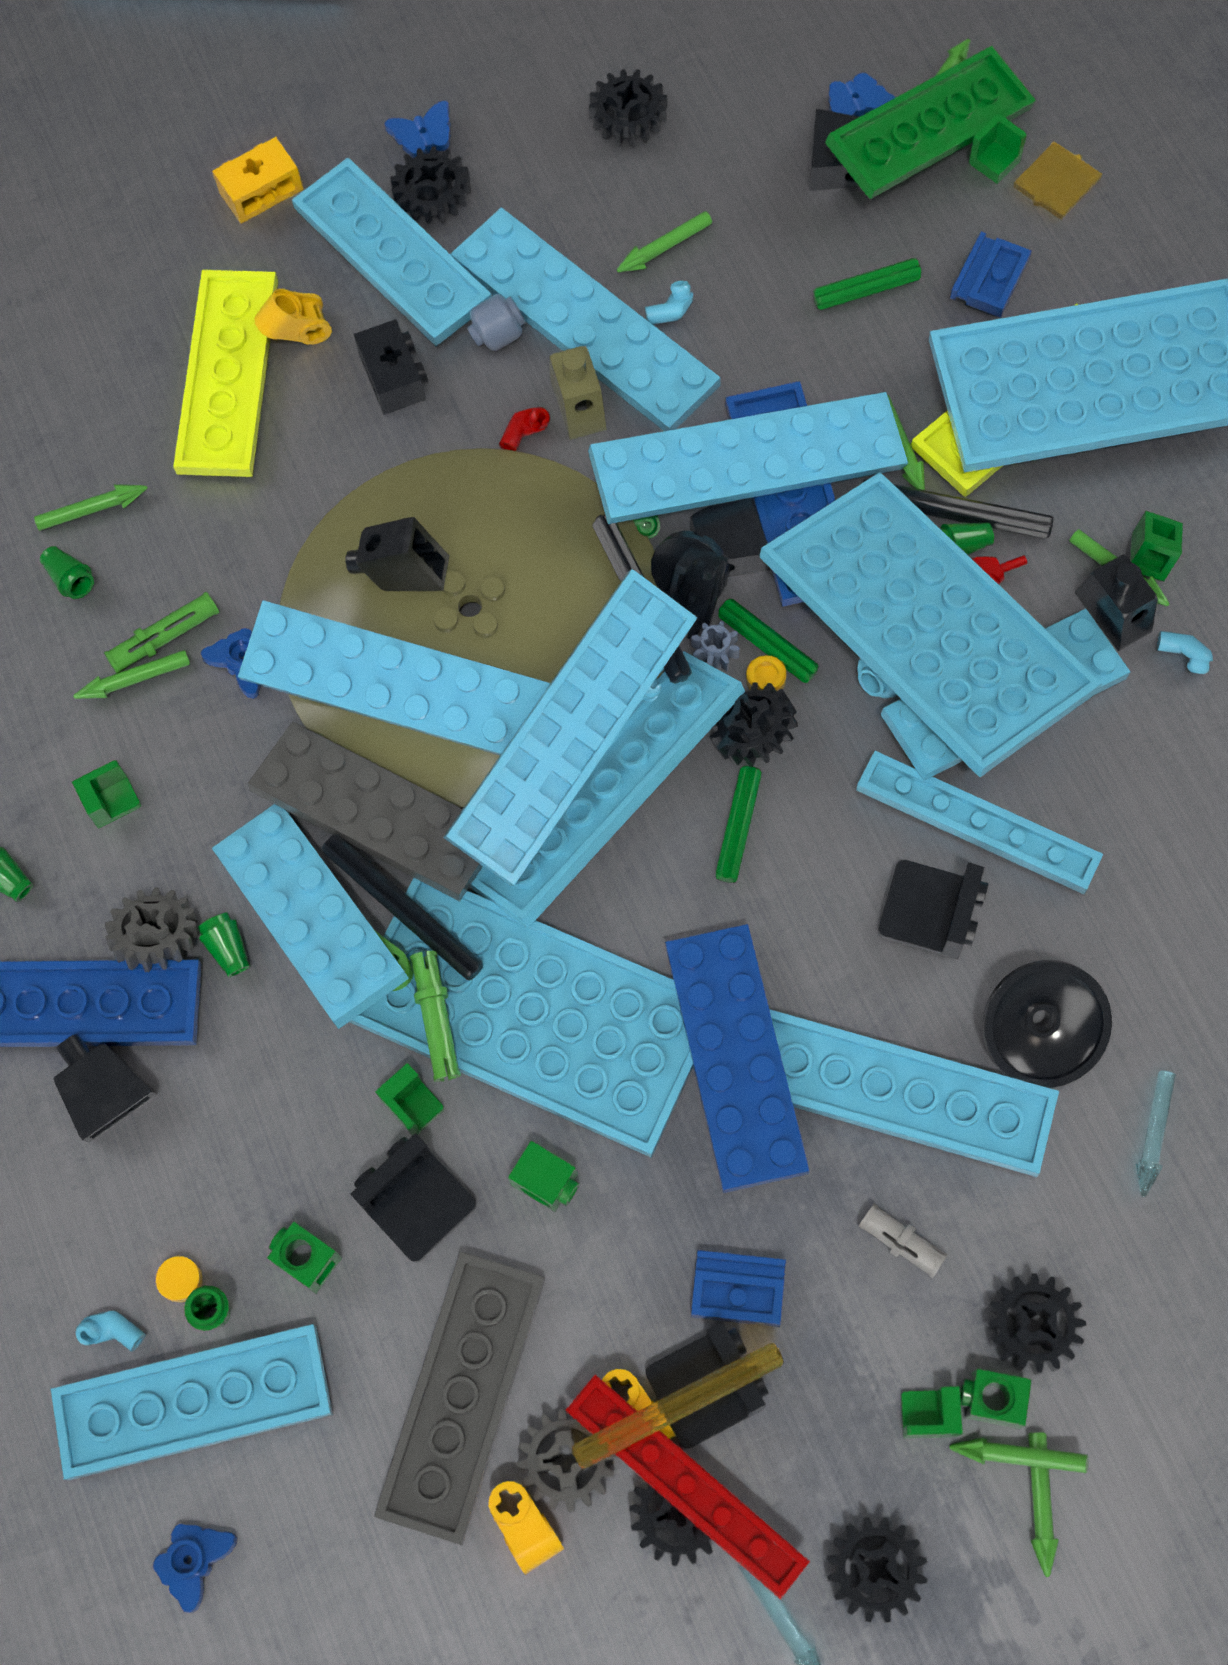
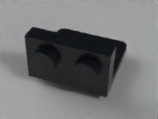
M908 860L899 861L894 871L879 924V936L886 940L958 960L964 944L972 946L978 922L971 920L974 905L982 907L989 884L981 881L985 867L968 862L962 876Z
M415 1133L410 1139L403 1137L388 1150L386 1155L389 1158L377 1169L371 1167L362 1173L354 1183L356 1189L350 1195L408 1259L417 1263L422 1261L476 1209V1201L438 1161L427 1144Z
M723 1321L706 1329L705 1336L650 1364L646 1368V1378L680 1445L685 1449H691L764 1410L766 1405L762 1397L769 1393L757 1369L751 1372L748 1371L741 1358L743 1354L747 1353L744 1343L735 1328L727 1331Z

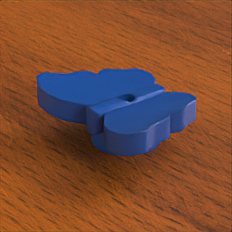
M867 73L857 74L853 81H847L846 84L834 81L829 85V110L858 117L895 98L883 86L877 85V80L870 77Z
M440 101L434 104L423 118L416 116L414 121L403 118L388 119L385 121L386 132L394 137L395 141L402 145L403 150L412 158L417 156L418 148H421L424 154H428L432 146H436L437 151H445L450 146L451 136L449 103L447 101Z
M243 628L229 634L227 639H220L215 644L202 649L201 656L203 662L213 667H226L230 675L236 674L238 686L244 695L252 699L258 697L261 685L243 681L238 677L244 659L241 657L245 656L252 634L250 629Z
M178 1524L171 1533L173 1544L168 1547L167 1553L160 1554L155 1558L153 1568L162 1584L169 1586L170 1594L178 1600L182 1610L194 1613L199 1609L203 1599V1577L211 1573L212 1567L210 1564L224 1559L233 1551L237 1545V1536L230 1532H219L210 1528L204 1529L198 1525ZM191 1556L192 1562L188 1564L187 1559Z

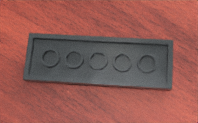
M293 721L248 782L249 791L332 835H339L347 843L459 902L483 867L443 838L463 809Z
M460 1252L374 1517L463 1545L543 1289L544 1277Z

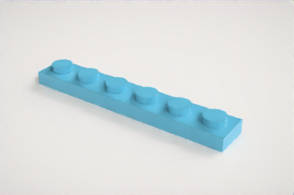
M874 751L857 784L856 791L1083 895L1087 891L1103 856L1102 853L935 777H930L923 781L915 768L877 751Z

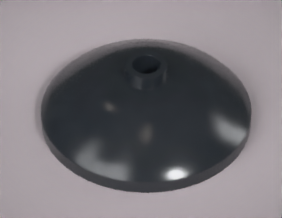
M1059 960L1034 961L1010 972L998 983L991 993L983 1015V1038L992 1060L1009 1077L1046 1088L1063 1086L1076 1081L1088 1073L1104 1054L1112 1030L1110 1003L1100 984L1078 966ZM1041 1010L1045 1011L1044 1019L1039 1023H1034V1014Z

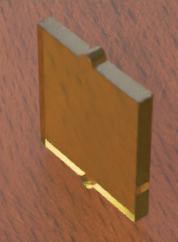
M1054 141L1014 182L1013 187L1032 199L1035 206H1042L1062 220L1101 180L1103 174L1084 162L1081 155L1075 156Z

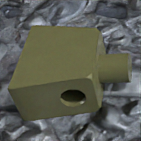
M579 346L550 355V381L569 439L572 440L607 430L601 387L588 348L586 346ZM586 400V410L575 409L578 402Z

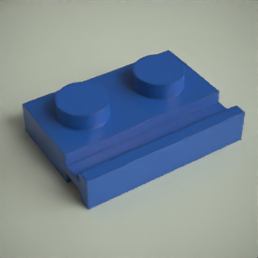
M981 231L951 290L950 299L956 300V298L965 300L966 305L1001 318L1030 260L1032 250L1000 238H996V240L986 237V233Z
M698 1250L691 1317L780 1327L786 1260Z

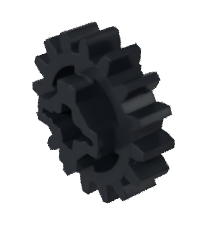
M621 69L620 77L617 78L613 74L608 73L607 83L597 81L596 92H590L589 117L593 119L594 130L602 129L604 139H608L612 135L616 136V144H621L624 138H629L631 145H635L636 137L638 136L648 141L649 131L659 133L661 131L660 122H666L667 95L663 94V85L661 83L654 85L653 75L651 74L644 79L640 78V70L637 69L633 76H628L625 69Z
M432 146L430 152L424 154L423 150L418 148L416 157L412 158L410 155L405 154V165L396 164L394 166L396 175L390 178L393 200L406 213L410 211L411 218L414 221L422 215L425 216L426 224L431 223L433 216H438L439 220L444 222L445 213L450 212L455 216L458 215L457 204L467 205L466 194L471 193L468 167H463L460 156L451 158L449 149H446L442 154H437L436 146Z
M754 682L750 691L740 695L734 705L711 728L714 733L710 735V739L725 760L730 758L736 766L744 759L749 767H753L756 758L759 757L765 763L770 762L769 753L775 751L782 754L784 751L780 744L783 741H793L794 738L789 729L798 727V722L794 718L797 711L782 689L776 691L774 686L768 683L762 690L759 684Z
M1032 1273L1029 1276L1027 1285H1024L1023 1281L1017 1276L1011 1280L1012 1292L1003 1286L997 1291L1002 1303L991 1301L988 1305V1309L996 1314V1318L987 1320L985 1327L997 1331V1335L989 1343L991 1346L1002 1344L1005 1349L1000 1356L1002 1361L1009 1359L1011 1356L1017 1359L1016 1371H1022L1027 1363L1032 1364L1034 1375H1040L1043 1371L1044 1363H1047L1048 1367L1055 1372L1061 1368L1058 1357L1060 1356L1062 1359L1070 1362L1075 1358V1355L1069 1346L1080 1347L1084 1343V1339L1075 1334V1330L1085 1327L1086 1320L1075 1318L1074 1315L1082 1307L1081 1302L1069 1303L1066 1298L1071 1292L1069 1287L1062 1289L1060 1292L1055 1290V1278L1052 1276L1044 1285L1039 1284L1037 1273ZM1034 1294L1048 1299L1044 1303H1031L1026 1297L1022 1298L1021 1296ZM1008 1311L1009 1315L1014 1319L1015 1334L1010 1337L1006 1326ZM1059 1311L1064 1319V1336L1057 1328V1313ZM1039 1315L1044 1320L1040 1326L1042 1330L1039 1329L1032 1333L1027 1328L1031 1322L1029 1318L1032 1319ZM1027 1345H1041L1050 1352L1033 1354L1023 1349Z
M651 1486L647 1490L635 1487V1494L642 1500L641 1504L629 1506V1512L640 1515V1521L631 1525L632 1532L644 1531L646 1536L639 1544L642 1549L649 1547L651 1544L656 1546L654 1559L657 1561L663 1557L665 1552L671 1554L672 1566H678L680 1555L687 1554L691 1564H695L697 1559L695 1551L702 1549L709 1556L713 1553L711 1545L708 1543L710 1538L705 1533L697 1541L695 1540L692 1530L694 1524L686 1518L687 1524L683 1527H678L675 1520L667 1521L665 1519L657 1521L672 1511V1505L666 1499H664L659 1510L648 1514L649 1503L656 1490ZM665 1528L675 1533L680 1546H673L663 1542L653 1531Z
M869 1517L863 1518V1530L859 1532L850 1523L845 1527L849 1539L845 1541L835 1537L832 1541L840 1550L839 1554L826 1557L828 1563L836 1566V1572L826 1576L827 1582H838L840 1585V1589L833 1595L834 1599L840 1600L847 1597L850 1603L846 1612L850 1615L855 1613L859 1607L864 1609L865 1622H871L875 1612H880L884 1623L891 1622V1610L894 1608L902 1616L907 1615L908 1610L904 1603L907 1598L914 1602L921 1600L920 1595L914 1590L915 1584H926L928 1578L917 1574V1567L927 1563V1558L914 1556L913 1550L920 1544L919 1540L915 1539L906 1542L903 1539L906 1532L904 1525H900L894 1532L890 1531L889 1518L886 1517L881 1519L878 1528H873ZM868 1537L885 1538L880 1547L875 1550L867 1551L856 1544ZM899 1550L906 1560L907 1579L898 1573L895 1558ZM858 1556L869 1561H877L880 1557L883 1558L885 1561L883 1570L888 1573L887 1576L894 1583L889 1579L884 1580L882 1578H877L871 1582L867 1578L870 1570ZM846 1560L856 1568L858 1582L853 1590L846 1577ZM886 1588L897 1595L884 1603L868 1601L874 1591Z

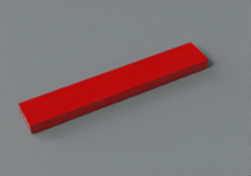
M596 1374L565 1410L778 1599H782L810 1563L805 1556Z

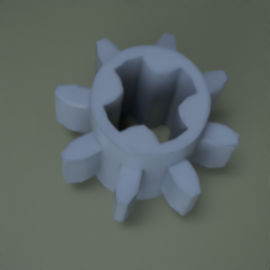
M720 621L718 625L711 626L703 623L701 636L693 635L691 637V646L697 649L693 652V656L716 669L723 668L725 671H728L729 659H737L740 656V648L734 645L738 641V632L732 631L729 633L724 627V621Z

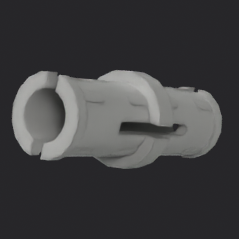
M875 1203L858 1226L890 1247V1253L897 1258L900 1254L927 1273L931 1278L934 1277L948 1256L947 1253H943L916 1234L917 1228L911 1224H908L906 1227L880 1209Z

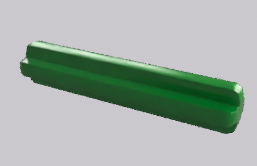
M911 258L817 287L813 290L815 305L818 309L823 310L917 281L921 278V266L916 258Z
M732 598L727 599L718 610V616L721 620L765 654L778 658L784 664L786 670L800 681L808 683L815 677L818 672V663Z
M742 766L739 771L716 868V879L723 882L735 883L738 879L762 772L756 767Z

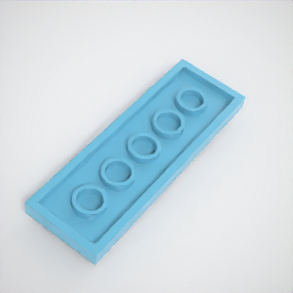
M349 158L345 159L292 199L294 209L435 346L439 345L471 320L470 311L475 306L492 297L491 293Z
M1087 609L1045 628L1102 682L1098 693L1126 680L1129 676L1130 670ZM902 699L883 708L881 712L882 718L923 781L963 761Z
M273 804L212 847L219 860L338 1029L409 979L285 809Z
M314 1324L51 1389L64 1480H73L333 1415L317 1327Z

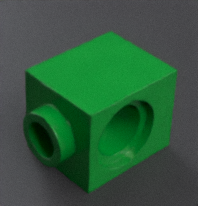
M530 1141L508 1176L512 1187L553 1212H556L561 1203L567 1206L580 1183L575 1181L578 1176L576 1167L533 1141Z
M294 1221L288 1229L283 1227L277 1232L269 1245L271 1253L267 1257L273 1264L315 1294L318 1293L342 1259L335 1250ZM309 1245L312 1250L309 1261L304 1265L294 1266L291 1260L294 1250L299 1246Z
M976 1369L972 1372L971 1379H963L961 1387V1406L967 1407L965 1419L1014 1429L1023 1428L1026 1426L1032 1379ZM994 1386L1002 1391L1005 1397V1405L1002 1410H991L984 1404L982 1393L985 1387Z

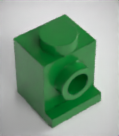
M1149 511L1144 512L1132 532L1130 558L1131 562L1141 569L1143 575L1153 576L1154 579L1165 581L1182 554L1183 523Z

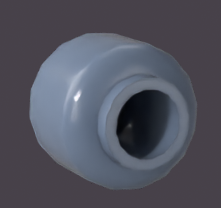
M495 294L470 311V318L473 324L469 325L467 329L478 347L485 343L491 351H498L522 335L521 325L526 322L511 296L505 299L501 294Z

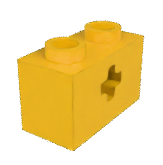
M276 137L256 145L252 150L233 160L226 161L212 171L220 195L240 224L304 190L298 167Z

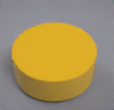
M764 655L755 658L748 665L746 672V683L749 690L754 682H757L762 690L768 683H771L776 691L783 690L786 684V668L778 658Z
M183 1256L167 1259L161 1264L156 1274L158 1291L162 1296L173 1302H186L190 1293L202 1286L203 1278L200 1268L195 1262Z

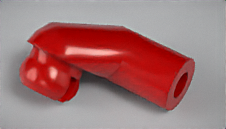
M543 407L529 408L516 412L511 417L498 443L500 448L516 451L523 437L539 433L550 423L549 412Z

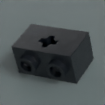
M396 319L353 334L358 354L383 415L426 400L423 385L429 382L421 361L414 363L411 354L416 353L410 333L409 331L402 333Z

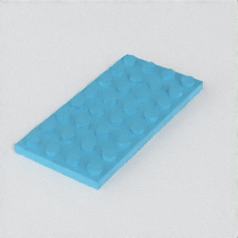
M1228 279L933 330L929 334V344L964 473L1228 426Z
M881 472L761 548L760 558L979 777L986 774L1099 692L1102 685L1100 680Z
M413 878L405 894L476 955L483 964L480 973L469 981L438 954L436 957L442 986L447 987L448 998L445 999L459 1071L652 1158L693 1069V1062L673 979L535 920L527 928L509 916L494 902L472 892L466 891L459 902ZM395 916L393 917L383 937L402 950L409 960L410 956L415 953L422 952L424 959L426 951H433ZM414 974L406 987L401 990L391 991L349 1021L356 1026L430 1058L420 1004L415 1003L414 993L417 992Z

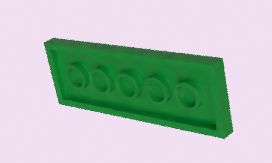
M990 46L829 133L825 144L868 198L872 199L972 143L976 133L997 113L1011 121L1029 111L1036 102V99L997 51Z

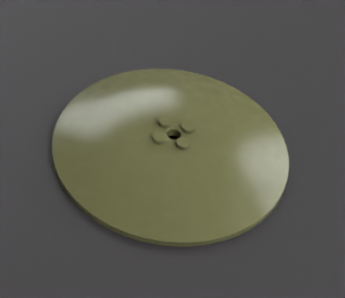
M458 449L409 460L378 474L346 495L323 517L301 547L288 573L280 605L551 683L621 582L592 526L597 516L605 515L596 482L567 466L533 454L503 449ZM415 517L449 554L444 590H381L365 573L350 574L345 563L346 554L349 550L358 549L361 532L364 528ZM633 520L618 522L617 524L645 579L656 586L651 573V559L655 550L647 536H643L638 532ZM468 602L478 603L482 607L480 612L472 617L462 615L460 609ZM663 670V671L657 676V679L664 673L665 670ZM288 694L305 728L461 809L465 807L500 756Z

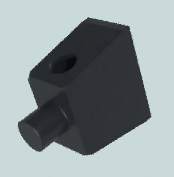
M816 109L810 179L811 191L860 187L825 144L829 133L859 118L858 116Z
M750 498L710 505L692 514L690 517V531H694L695 535H699L702 538L706 535L713 539L724 551L726 557L729 558L730 575L728 577L770 570V567L760 558L761 548L767 545L768 542Z
M415 517L364 528L361 532L358 549L349 550L346 554L345 563L350 574L365 573L381 590H444L449 554Z
M1123 554L1094 570L1075 591L1076 596L1118 652L1152 632L1158 601L1157 595L1142 576L1141 569L1132 563L1126 555Z
M74 1034L56 1047L69 1067L61 1071L53 1079L82 1141L90 1143L157 1095L105 1043L90 1051L78 1034Z

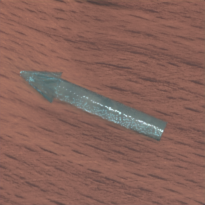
M1168 1071L1158 1072L1142 1159L1139 1160V1164H1136L1142 1197L1147 1196L1163 1168L1159 1164L1176 1077L1174 1073Z
M739 1565L738 1568L796 1657L794 1662L797 1665H821L816 1647L810 1646L782 1600L778 1599Z

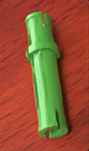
M204 592L203 595L171 612L144 630L140 627L134 630V636L111 650L105 651L104 655L114 671L120 673L123 669L145 656L152 658L157 655L155 650L185 634L213 615L219 614V610L210 595ZM191 613L195 614L190 618L186 619L185 621L181 622L180 624L176 625L175 627L171 628L170 630L165 631L166 628L170 627L171 625L175 624L176 622L180 621L181 619L185 618ZM156 634L159 635V636L156 637L155 639H153V640L147 642L146 644H144L143 646H141V647H139L138 649L134 650L133 652H131V653L128 652V651H130L131 649L135 648L136 646H138V645L142 644L143 642L147 641V640L150 639L151 637L155 636Z
M426 951L424 959L422 952L410 956L417 987L414 999L415 1003L420 1004L434 1082H443L446 1076L449 1081L459 1078L461 1072L458 1068L445 999L448 998L447 987H443L436 958L437 952Z

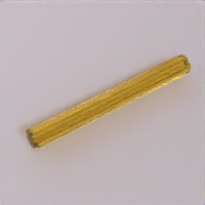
M769 1343L581 1440L572 1446V1453L578 1465L585 1469L780 1368L784 1363L783 1357L778 1347L774 1343Z

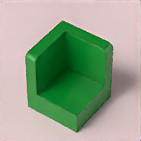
M997 113L974 136L969 164L998 184L1021 162L1026 133L1004 116Z
M113 760L72 781L88 816L98 829L141 807V803L126 773L117 760Z
M408 1063L375 1091L380 1101L412 1136L415 1133L418 1135L444 1111V1106L423 1084L419 1075Z
M959 1386L940 1387L934 1391H904L901 1394L903 1439L959 1437L963 1434Z

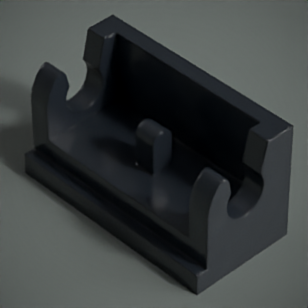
M693 544L690 545L676 564L668 595L697 617L688 631V639H691L693 635H699L703 623L710 626L729 559Z

